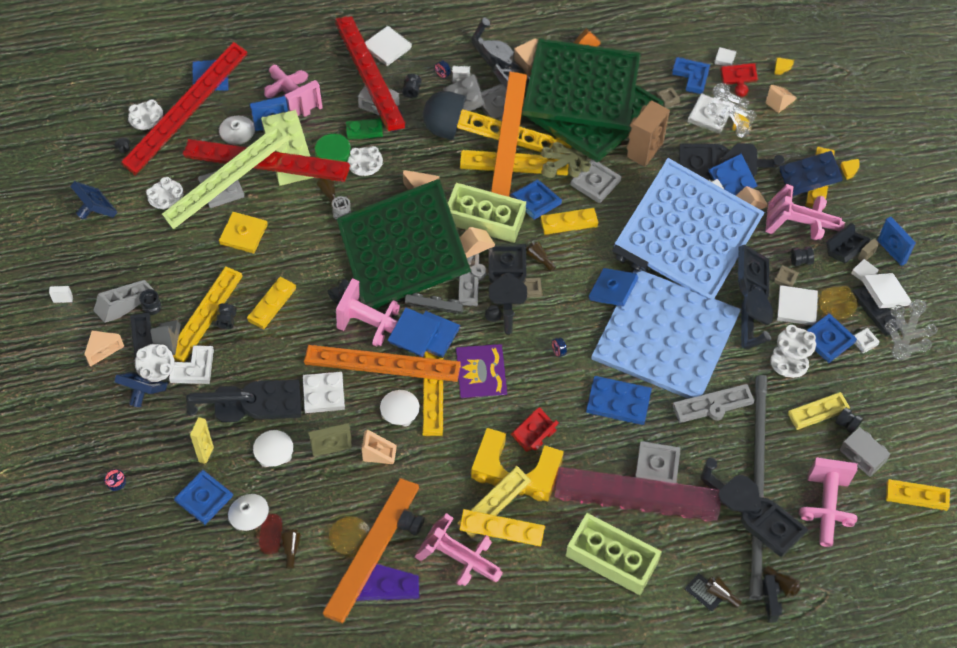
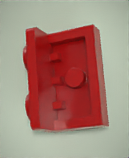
M538 407L511 435L526 452L532 449L536 451L543 445L542 440L546 436L550 437L555 433V427L559 422L557 420L552 421Z

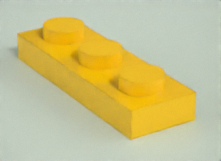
M594 208L542 215L540 218L544 235L598 227Z
M279 277L247 317L248 322L264 330L296 290V285Z
M888 479L886 501L948 511L950 508V489Z

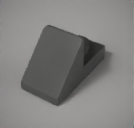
M178 320L160 323L159 327L151 329L153 344L165 345L172 352V355L176 354L181 326Z

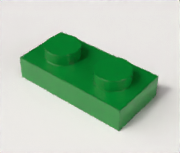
M381 119L346 122L348 140L383 137Z

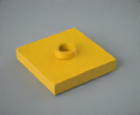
M232 212L219 239V244L255 253L268 223L266 220Z

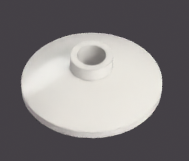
M231 116L225 119L219 127V134L222 140L233 145L249 141L255 132L253 122L244 116Z
M247 494L233 502L228 511V519L231 525L238 530H252L265 521L268 516L269 507L262 496Z

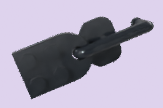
M482 18L471 38V42L491 67L500 83L507 89L509 72L526 75L527 73L520 65L512 61L514 52L506 43L502 41H484L481 38L485 28L490 26V21L487 18ZM528 75L526 79L524 98L526 97L530 77Z
M737 143L731 150L721 144H679V164L706 180H712L708 172L709 169L742 154L753 178L757 174V168H777L785 161L782 155H776L774 159H757V149L750 143Z
M495 244L494 247L489 248V281L491 283L489 286V299L495 304H504V333L506 335H510L513 331V316L515 313L512 311V304H522L527 300V286L524 284L527 273L526 244Z
M744 244L739 246L738 282L740 290L744 295L741 316V346L747 350L771 340V336L766 331H763L761 335L754 338V319L765 325L771 324L773 321V309L767 299L769 296V259Z
M299 380L254 381L245 386L243 390L236 386L219 387L215 392L190 393L186 396V412L188 415L193 416L198 412L195 404L215 403V417L218 421L224 423L238 422L246 414L255 419L301 418Z
M708 458L701 473V480L718 494L719 500L732 511H739L741 513L742 524L752 535L782 558L807 533L808 528L774 501L760 497L757 484L748 477L736 475L724 485L711 474L712 470L717 467V461L714 458Z

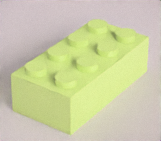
M296 110L261 118L264 134L279 124L290 138L276 149L275 152L310 157ZM276 172L279 186L315 178Z
M459 183L455 184L448 201L456 227L465 230L469 227L486 230L490 237L515 243L525 217V201Z
M586 513L567 546L566 557L641 595L659 562L662 551Z

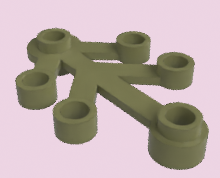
M554 142L552 148L544 147L542 149L541 155L544 158L559 159L554 163L548 161L543 165L541 173L545 177H555L557 169L567 164L569 166V175L572 177H579L581 171L589 172L591 164L586 161L589 157L575 148H565L561 143ZM575 161L580 163L579 167L576 166Z

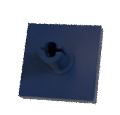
M76 181L70 186L84 203L76 211L80 218L86 219L92 211L114 217L118 213L98 188Z
M135 372L117 374L114 381L115 383L133 388L129 405L134 404L135 407H142L145 393L154 394L166 391L168 384L163 381L150 382V380L142 378Z

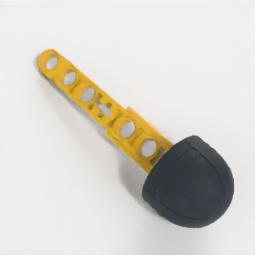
M442 91L432 95L427 100L423 109V119L426 127L434 135L453 141L457 128L499 140L500 131L493 132L490 127L497 126L500 130L502 121L464 110L466 96L450 91ZM480 121L482 126L476 127L473 122ZM519 127L518 138L520 134L522 136L521 139L517 140L518 146L542 152L544 146L541 142L547 141L551 145L549 148H552L554 142H559L564 147L572 149V146L559 138L554 139L552 136ZM531 136L534 141L527 142L524 137Z

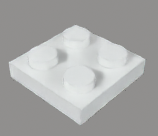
M342 372L303 375L305 413L345 410Z

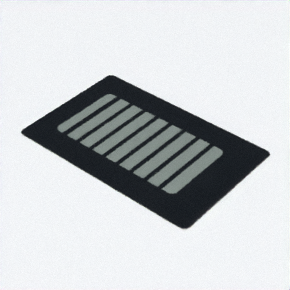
M698 573L685 587V590L713 612L723 599L705 592L707 589L705 584L708 580Z

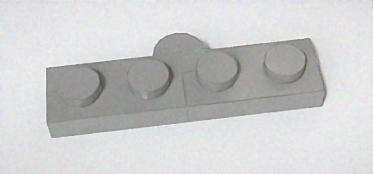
M479 253L467 258L472 272L460 276V304L478 306V280H482L486 276L485 266L479 264Z
M745 384L674 402L673 409L679 423L705 416H710L711 419L717 421L724 417L725 411L752 405L754 398L748 385Z

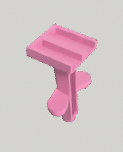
M272 65L269 68L271 77L276 83L265 87L264 95L267 98H273L284 90L288 111L296 110L297 115L302 114L304 117L310 115V109L316 106L322 109L320 87L316 80L300 88L296 85L307 80L308 74L305 71L299 70L287 76L277 65Z
M788 184L768 202L765 232L773 234L787 219L810 224L811 239L813 240L822 239L825 232L822 227L841 231L845 226L842 218L822 213L827 203L823 196H818L815 199L813 210L792 203L793 186Z
M352 279L336 308L337 329L344 331L350 318H357L378 327L372 345L376 347L382 346L385 339L384 331L392 333L398 322L391 317L398 314L400 305L393 300L386 313L383 314L359 302V281Z
M816 458L808 472V481L823 483L822 508L802 507L799 509V515L802 520L811 521L813 518H821L819 537L821 546H833L835 520L842 522V525L846 527H852L857 522L855 514L836 510L838 485L849 486L857 472V463Z
M445 514L434 523L414 556L419 561H423L436 548L463 563L465 567L456 582L458 585H467L472 577L469 574L471 569L495 583L503 573L499 567L479 556L482 550L486 551L492 542L489 536L484 535L473 552L447 535L446 530L453 520L448 514Z

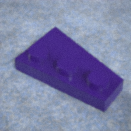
M376 564L356 601L419 599L418 575Z

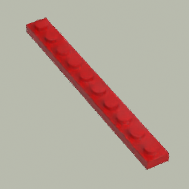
M352 16L336 18L335 24L387 131L404 129L405 121Z
M233 42L125 157L121 165L134 175H137L247 56V51Z
M188 139L183 156L189 159L227 164L247 147ZM274 151L253 168L345 182L350 164L343 161Z

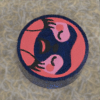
M441 60L435 64V71L440 78L445 79L450 76L451 69L445 61Z
M561 337L552 340L554 354L557 357L565 356L567 353L565 341Z
M113 469L105 475L104 481L108 489L117 491L125 486L126 477L121 470Z

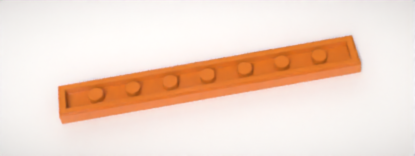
M509 72L491 188L492 193L509 197L527 79L526 74Z
M308 345L304 359L305 365L458 382L461 367L460 361Z
M400 478L323 611L325 617L340 623L345 621L397 529L402 512L408 509L418 492V484Z

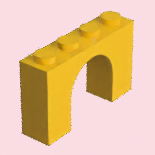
M489 428L486 429L471 469V478L479 483L486 482L496 486L509 474L499 461L506 442V433ZM544 445L538 465L533 471L525 474L532 482L518 495L525 494L537 501L544 500L548 502L563 460L564 451Z

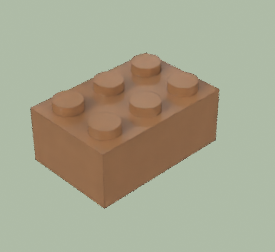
M652 100L647 106H643L640 115L635 117L630 124L632 129L628 137L630 142L627 145V157L646 167L664 143L669 109Z

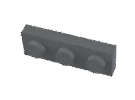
M419 293L406 295L405 299L407 306L463 315L464 307L463 304H460L459 300L449 299V302L442 301L437 296L424 298Z

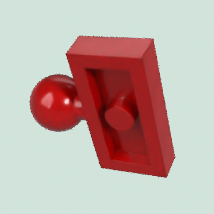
M755 63L722 66L720 68L723 85L737 84L735 94L739 97H745L749 92L748 86L744 83L757 82L758 80Z

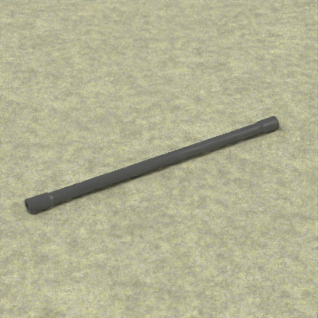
M758 375L755 377L754 483L758 486L759 496L764 498L767 377L765 375ZM752 535L749 598L760 600L762 599L763 589L762 542Z

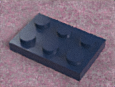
M832 150L779 166L785 185L793 186L792 196L843 181Z

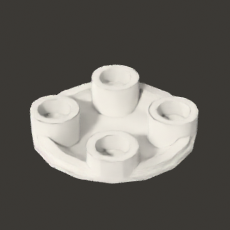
M155 100L132 105L129 108L128 121L136 129H150L162 119L163 110Z
M375 146L353 148L350 151L348 163L352 173L359 176H368L381 168L383 158Z
M169 177L162 178L160 182L154 184L146 191L149 203L158 209L170 208L182 199L184 194L182 186L172 181Z
M788 325L778 335V348L788 357L795 359L806 358L815 351L816 336L814 333L797 328L795 325Z
M151 344L137 351L135 368L142 378L148 379L150 382H159L166 379L172 373L174 357L165 345Z
M778 347L774 349L771 356L773 369L785 377H800L809 368L807 357L802 359L788 357Z
M405 390L392 391L385 395L381 401V416L391 424L408 426L418 415V399L414 394Z
M271 430L262 433L253 445V453L263 467L278 466L289 462L292 458L293 443L291 438L284 432Z

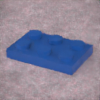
M594 376L586 413L644 425L652 388Z

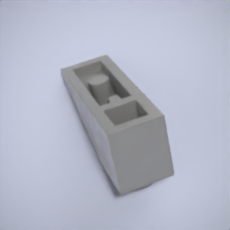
M145 280L99 293L93 311L104 323L121 318L141 304L139 296L144 290L153 288Z

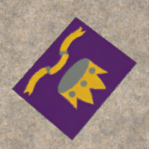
M502 344L456 347L457 361L461 362L459 372L461 398L507 395Z

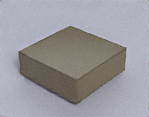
M672 87L656 93V97L664 101L663 107L665 108L680 103V98Z
M872 239L862 248L858 260L862 261L865 259L867 261L875 254L879 242Z
M781 266L774 283L793 287L799 272Z
M526 278L524 284L527 286V298L542 297L541 278Z

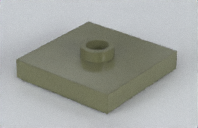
M349 423L309 432L314 457L352 448Z

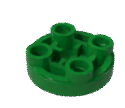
M327 134L316 142L315 154L317 158L348 162L351 146L346 137L340 134Z

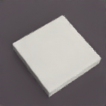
M389 26L365 42L369 52L386 66L411 49V43Z
M701 94L688 118V122L720 134L733 110V105Z
M893 273L864 275L861 279L879 308L908 306L911 303L910 298Z
M780 285L777 321L815 325L818 291Z

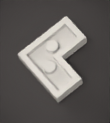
M193 346L191 363L174 362V368L169 377L170 383L210 384L214 353L213 346Z

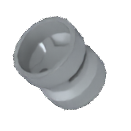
M338 196L332 201L333 217L336 220L351 213L350 201L344 196Z

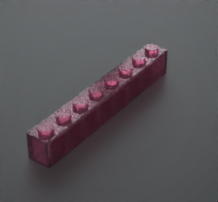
M564 467L558 468L555 498L563 501L576 500L583 504L597 503L604 507L618 506L625 510L639 509L646 513L653 511L660 512L666 516L673 514L687 519L693 517L701 518L704 521H717L721 501L718 498L720 490Z

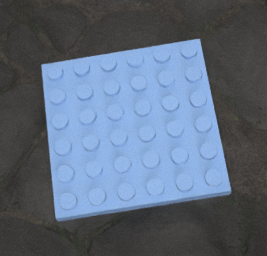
M668 158L614 246L618 245L649 262L648 267L681 286L714 300L738 259L739 246L746 245L765 212Z
M634 270L633 273L638 275V280L625 306H616L591 359L687 399L703 395L741 309L716 299H708L686 287L641 270L638 272Z

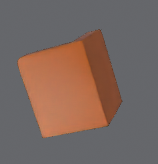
M586 28L573 43L598 47L601 42Z

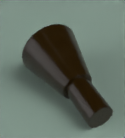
M319 178L317 186L332 205V201L336 198L334 180Z
M539 241L528 245L526 248L527 256L544 264L551 272L556 268L548 259Z
M287 529L285 533L281 534L287 569H294L295 555L302 536L296 529Z
M770 566L765 568L764 573L774 575L775 582H778L779 588L787 598L795 597L801 589L800 580L778 573Z
M718 575L715 578L711 576L706 582V593L727 600L736 608L742 603L740 599L731 593L730 589Z

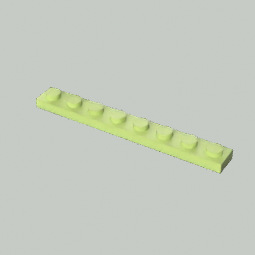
M277 124L167 209L162 215L173 229L290 138L281 126Z

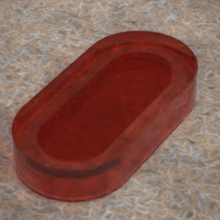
M268 514L265 521L261 524L259 546L261 551L267 555L278 552L281 545L283 523L281 517L277 514Z

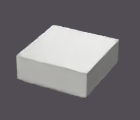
M719 48L715 64L731 66L736 52Z
M452 67V82H458L470 76V67Z
M863 259L852 270L851 274L861 280L864 275H875L879 270Z
M69 286L49 288V294L53 303L73 301V295Z
M868 328L854 335L857 338L855 345L862 353L879 344V340Z

